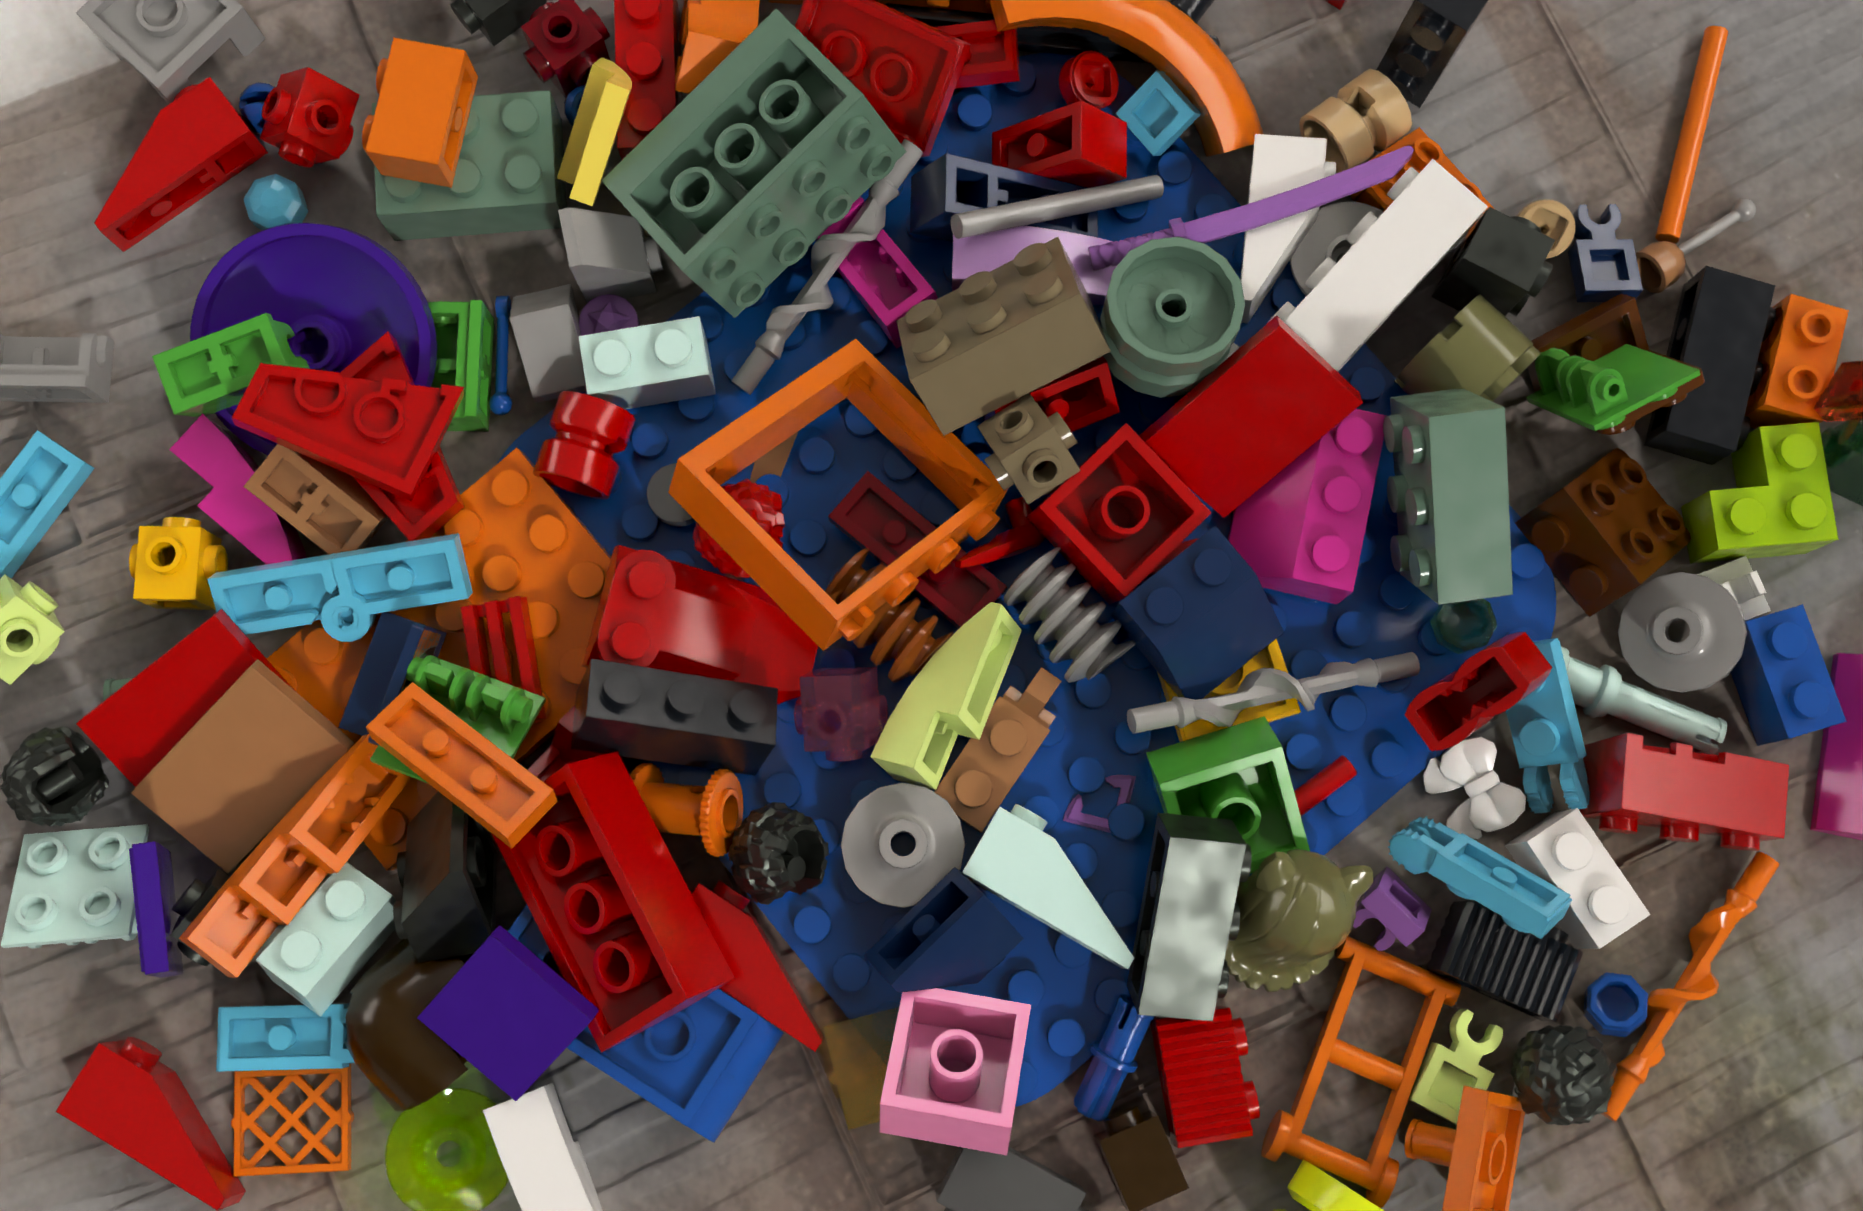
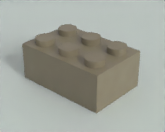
M1059 237L1046 243H1035L1025 247L1015 256L1014 260L990 272L982 271L971 275L963 281L958 289L937 300H925L914 305L904 317L896 321L909 380L943 436L1111 352L1090 297Z

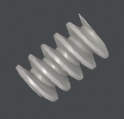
M1056 547L1036 560L1013 581L1004 596V602L1007 606L1027 602L1019 615V621L1022 625L1042 621L1034 635V640L1037 644H1044L1053 640L1058 641L1051 651L1049 659L1052 663H1059L1068 659L1073 660L1064 675L1068 683L1084 678L1090 680L1125 654L1136 642L1133 639L1117 645L1113 643L1112 640L1122 624L1118 620L1101 626L1098 624L1097 620L1107 605L1103 601L1088 606L1083 605L1082 601L1091 585L1087 581L1072 587L1068 586L1067 581L1076 566L1072 562L1054 568L1051 563L1061 547Z

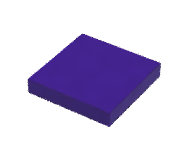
M156 841L132 844V848H129L141 971L145 975L159 978L184 974L182 954L177 946L178 940L171 936L178 919L177 913L172 910L176 903L171 852Z
M499 924L427 1005L417 1019L513 1100L517 1101L587 1027L599 1009Z

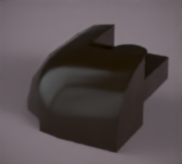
M408 938L402 939L362 975L349 992L352 994L345 1017L348 1041L344 1043L355 1064L395 1111L410 1110L428 1101L468 1070L464 1065L467 1060L417 1019L464 963L457 956L418 963Z

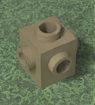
M1030 393L1022 396L977 426L994 452L984 459L1004 491L1015 484L1028 505L1042 495L1054 492L1064 481L1081 471L1068 450L1077 444L1069 427L1058 412L1047 418Z

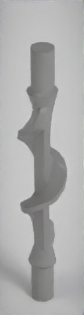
M904 139L901 143L907 152L896 161L893 169L886 177L876 181L870 187L868 198L843 233L822 235L812 246L811 269L813 275L792 304L772 309L766 322V332L756 340V347L731 380L732 383L747 394L751 395L774 361L780 360L786 340L806 313L813 310L829 309L832 306L834 300L827 282L853 246L858 242L876 239L884 228L886 205L899 195L898 188L923 155L921 149L909 140Z
M1414 652L1374 660L1365 658L1354 664L1345 661L1329 662L1319 675L1297 680L1287 672L1274 668H1261L1246 675L1236 693L1198 700L1173 696L1171 701L1129 709L1127 711V723L1133 734L1175 725L1182 729L1199 719L1207 720L1218 727H1231L1238 714L1245 708L1291 698L1297 699L1306 711L1309 712L1315 709L1314 703L1321 693L1356 685L1376 688L1378 683L1416 676L1420 672V663Z

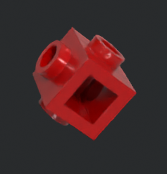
M309 67L280 75L277 87L271 90L263 104L261 115L266 121L260 139L279 148L278 155L282 159L298 166L310 168L317 163L339 159L347 150L353 138L354 128L350 123L360 94Z

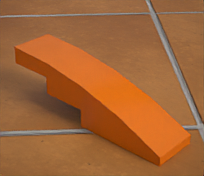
M369 734L363 735L280 820L178 938L227 977L238 978L277 926L288 925L327 874L338 873L412 778L371 762L370 758L378 746L368 742Z

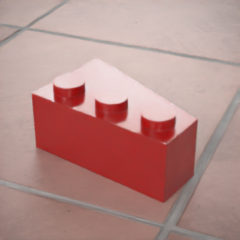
M1624 733L1584 745L1587 756L1583 758L1588 778L1590 805H1587L1588 808L1579 809L1583 817L1599 819V830L1636 834L1638 825L1660 828L1659 838L1681 842H1698L1700 833L1721 836V847L1747 851H1759L1760 841L1784 839L1789 776L1788 764L1728 752H1719V755L1693 752L1692 745L1677 742L1670 743V748L1643 745L1644 736L1632 733Z

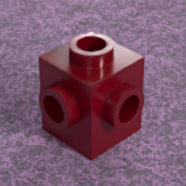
M558 0L556 3H546L536 9L529 21L521 26L530 48L523 53L526 61L543 83L551 79L565 99L570 91L581 85H586L592 64L600 58L610 60L604 42L610 38L606 26L591 7L582 11L574 0Z

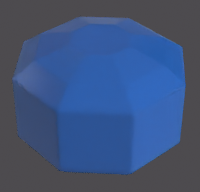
M1606 972L1590 984L1585 991L1584 1016L1602 1035L1627 1037L1642 1025L1647 1018L1648 993L1631 975Z

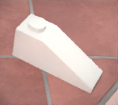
M1255 134L1247 204L1336 174V162L1325 161L1327 139ZM1319 207L1245 231L1240 278L1245 309L1241 323H1249L1317 220Z

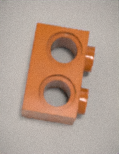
M1789 294L1772 307L1776 309L1775 323L1770 335L1761 344L1758 361L1763 363V374L1753 395L1749 396L1745 416L1750 418L1751 428L1757 429L1763 426L1810 422L1821 423L1824 419L1849 310L1795 294Z

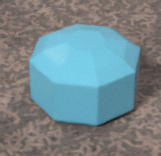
M278 174L254 180L243 199L249 220L261 230L286 224L302 223L309 212L303 192L298 185Z

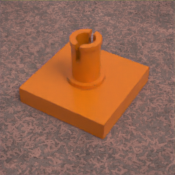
M1464 1086L1456 1129L1426 1123L1421 1119H1412L1405 1136L1404 1147L1406 1157L1449 1167L1442 1211H1509L1525 1112L1518 1097Z

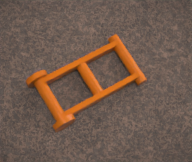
M1348 936L1344 943L1338 947L1336 958L1346 963L1291 1111L1288 1113L1279 1109L1267 1129L1261 1156L1276 1162L1282 1152L1302 1161L1304 1159L1318 1168L1366 1188V1199L1382 1208L1394 1190L1399 1173L1398 1160L1389 1157L1392 1144L1442 1005L1445 1004L1450 1007L1455 1005L1461 992V984L1387 952L1378 951L1375 947ZM1362 969L1426 996L1401 1066L1337 1038ZM1328 1062L1392 1089L1367 1160L1302 1133Z

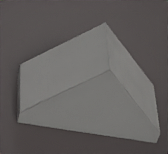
M571 284L513 297L509 319L535 403L556 399L563 391L586 392L578 337L582 335Z

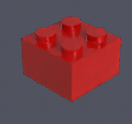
M1125 423L1078 466L1081 471L1064 481L1026 518L1055 548L1061 547L1059 553L1069 563L1073 562L1079 574L1110 605L1128 596L1212 512L1141 437Z

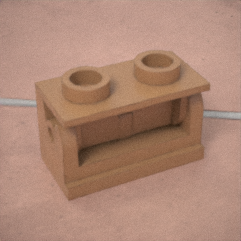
M279 444L274 447L243 486L327 554L363 549L389 518L353 476Z

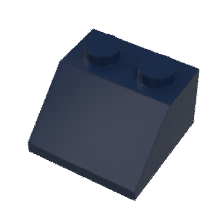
M1216 526L1121 600L1111 614L1115 621L1118 620L1122 624L1121 628L1131 640L1134 639L1135 645L1176 695L1194 700L1203 699L1284 633L1256 573Z

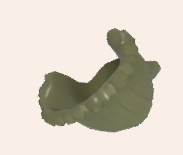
M1300 849L1289 850L1287 853L1275 851L1261 862L1259 869L1254 871L1246 882H1239L1236 903H1238L1240 909V927L1236 940H1228L1225 955L1229 975L1235 976V980L1239 983L1244 982L1249 989L1257 990L1263 985L1267 992H1277L1279 989L1288 990L1292 988L1293 983L1300 985L1308 981L1311 975H1318L1329 965L1328 960L1333 958L1335 949L1344 943L1352 930L1356 918L1357 901L1371 887L1374 881L1371 867L1359 865L1339 868L1335 862L1324 855Z

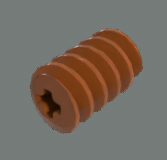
M868 548L862 549L855 554L828 583L825 592L837 604L841 603L886 568L883 563L867 571L862 568L869 552ZM918 597L902 605L898 604L895 607L885 602L874 611L876 616L871 624L858 637L853 639L854 644L858 648H864L877 642L870 658L876 666L894 659L888 674V678L893 683L910 676L913 677L920 672L934 653L954 634L950 632L937 639L931 636L939 620L935 614L919 622L914 619L921 603Z

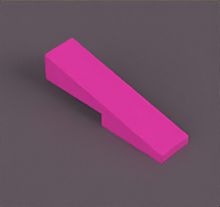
M860 196L852 204L847 215L829 226L815 242L822 235L843 233L865 203L864 199ZM883 229L876 239L856 243L837 268L839 274L896 349L902 345L896 321L904 317L914 305L925 300L938 299L934 289Z

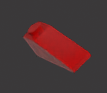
M208 77L199 84L190 85L182 89L175 96L173 102L160 110L94 224L103 235L125 252L268 152L211 77Z
M720 880L713 890L704 884L698 883L692 896L735 977L719 989L816 1052L825 1038L757 919L744 911L750 900Z
M127 1037L126 1040L98 1043L55 1112L217 1211L239 1203L246 1192L238 1177H233V1168L176 1071L159 1062L162 1053L149 1043L135 1037Z

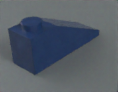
M946 153L911 176L910 233L953 242L951 217L954 214L1086 189L1088 187ZM1098 211L1025 226L1067 231L1098 238Z

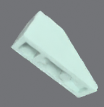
M1018 804L1014 805L1011 812L999 807L961 873L973 883L1121 969H1129L1134 960L1133 955L1056 839L1043 832L1048 822Z

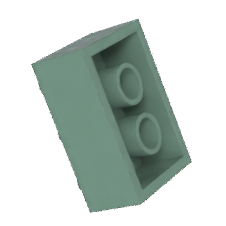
M551 91L474 96L452 188L384 176L380 174L374 165L376 216L393 240L561 228L558 210L567 208L566 182L557 179L564 156L562 118ZM372 103V115L375 114L377 103Z
M1450 389L1390 397L1391 415L1384 418L1383 433L1386 447L1390 453H1393L1395 476L1388 477L1387 497L1392 512L1397 513L1398 535L1392 536L1390 542L1391 558L1395 570L1400 572L1404 578L1438 605L1513 595L1505 407L1466 389Z

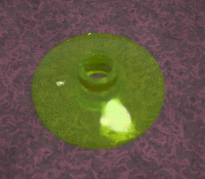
M446 1088L428 1101L410 1110H404L400 1114L387 1139L385 1168L392 1189L407 1207L413 1211H481L498 1197L509 1179L483 1110L497 1104L486 1096L472 1090ZM446 1141L456 1143L461 1152L459 1161L451 1167L443 1166L437 1159V1150Z

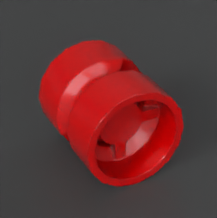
M573 391L561 392L549 423L556 432L555 438L543 441L533 474L537 477H542L549 484L563 490L590 498L608 499L619 470V465L613 459V455L625 451L636 420L634 415L611 402L591 395Z

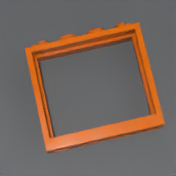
M854 339L678 458L668 493L824 651L842 636L847 641H852L858 637L874 620L876 616L874 611L885 602H888L892 607L901 603L918 585L919 580L917 577L926 570L930 569L936 574L944 569L959 553L961 549L959 544L971 536L975 541H978L987 535L1000 520L995 512L1008 489L1005 491L1002 489L991 470L952 432L943 436L926 406L857 339ZM847 398L960 511L841 603L837 604L720 485Z

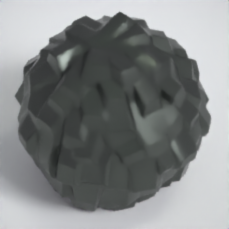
M63 726L55 729L45 727L23 740L19 749L12 755L9 763L4 766L2 772L4 782L0 787L7 797V804L15 811L19 821L27 820L38 825L46 823L49 826H62L65 823L81 821L93 805L105 796L104 790L109 785V779L104 774L98 754L86 743L81 734Z
M772 802L763 808L750 811L748 818H745L740 827L733 832L732 845L729 846L728 852L729 860L733 862L731 871L736 883L743 891L751 895V900L754 902L769 905L773 900L783 897L788 891L801 895L808 889H813V887L822 884L825 874L824 870H826L827 866L825 857L829 855L828 843L824 842L820 831L811 817L788 808L785 803Z
M1548 1025L1538 1031H1529L1526 1037L1519 1041L1517 1052L1513 1056V1067L1510 1074L1513 1076L1515 1083L1514 1091L1518 1095L1522 1109L1526 1114H1536L1546 1124L1570 1125L1589 1123L1595 1115L1607 1112L1608 1101L1612 1094L1611 1087L1615 1082L1616 1065L1610 1061L1603 1050V1043L1596 1036L1590 1037L1588 1030L1579 1026L1574 1028L1567 1025H1559L1557 1027Z

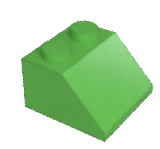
M1265 716L1146 753L1164 813L1232 820L1245 843L1250 845L1252 855L1250 874L1259 869L1261 862L1275 851L1284 853L1293 849L1310 851L1284 751Z

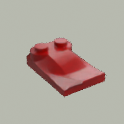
M618 544L614 547L582 667L587 668L591 659H598L778 688V705L785 701L805 696L818 645L761 587L666 559L665 556L653 550H636Z

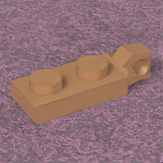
M1042 667L1024 693L1010 685L1004 696L998 697L991 709L980 740L971 738L938 785L937 790L934 791L947 800L960 820L979 833H982L1051 730L1048 728L1056 718L1054 714L1044 707L1061 683V680Z

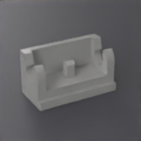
M83 333L81 338L16 337L0 334V401L109 403L114 340L109 336H97L96 333Z

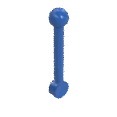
M496 296L495 394L490 398L489 407L493 413L505 415L511 411L513 405L511 397L507 394L511 299L510 296Z

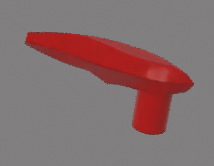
M1023 497L1006 503L1005 508L1013 529L997 534L989 543L969 551L956 561L955 567L964 568L1015 556L1039 546L1045 537L1026 518L1032 512L1030 504L1028 505Z

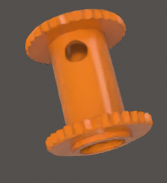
M642 763L631 772L630 776L659 832L701 836L706 852L714 857L724 856L729 852V846L732 845V838L734 836L733 832L740 827L743 818L742 788L737 776L729 769L715 771L714 774H711V779H708V784L705 786L664 783L662 772L652 763Z

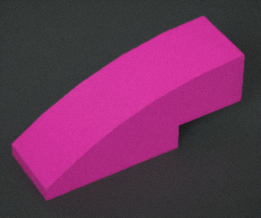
M201 414L169 449L214 487L197 506L265 564L307 558L296 528L243 487L259 466L224 429L204 414Z

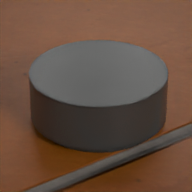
M674 463L660 468L651 477L647 487V500L659 520L671 526L681 527L690 525L695 520L668 493L677 464Z

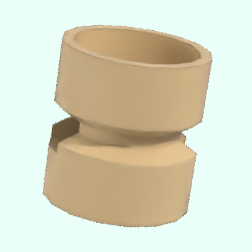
M1368 69L1339 89L1337 98L1329 97L1302 116L1299 127L1302 137L1327 139L1325 161L1336 162V173L1369 161L1372 159L1374 150L1382 151L1408 133L1412 126V118L1408 104L1398 87L1378 70Z

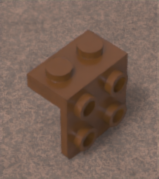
M1622 293L1531 340L1534 343L1533 346L1541 353L1550 348H1559L1566 351L1570 356L1576 355L1591 361H1595L1619 347L1629 344L1700 369V376L1679 386L1677 392L1671 397L1647 403L1627 414L1624 421L1612 428L1595 431L1599 434L1614 435L1625 432L1636 424V420L1660 407H1669L1680 403L1687 397L1688 392L1705 383L1701 368L1649 350L1635 297ZM1534 360L1527 368L1534 391L1536 392L1541 387L1536 374Z
M1619 448L1609 452L1569 484L1515 522L1528 541L1542 551L1547 565L1589 617L1641 585L1691 541L1690 533L1685 527L1684 520L1679 512L1664 501L1648 481L1642 466Z

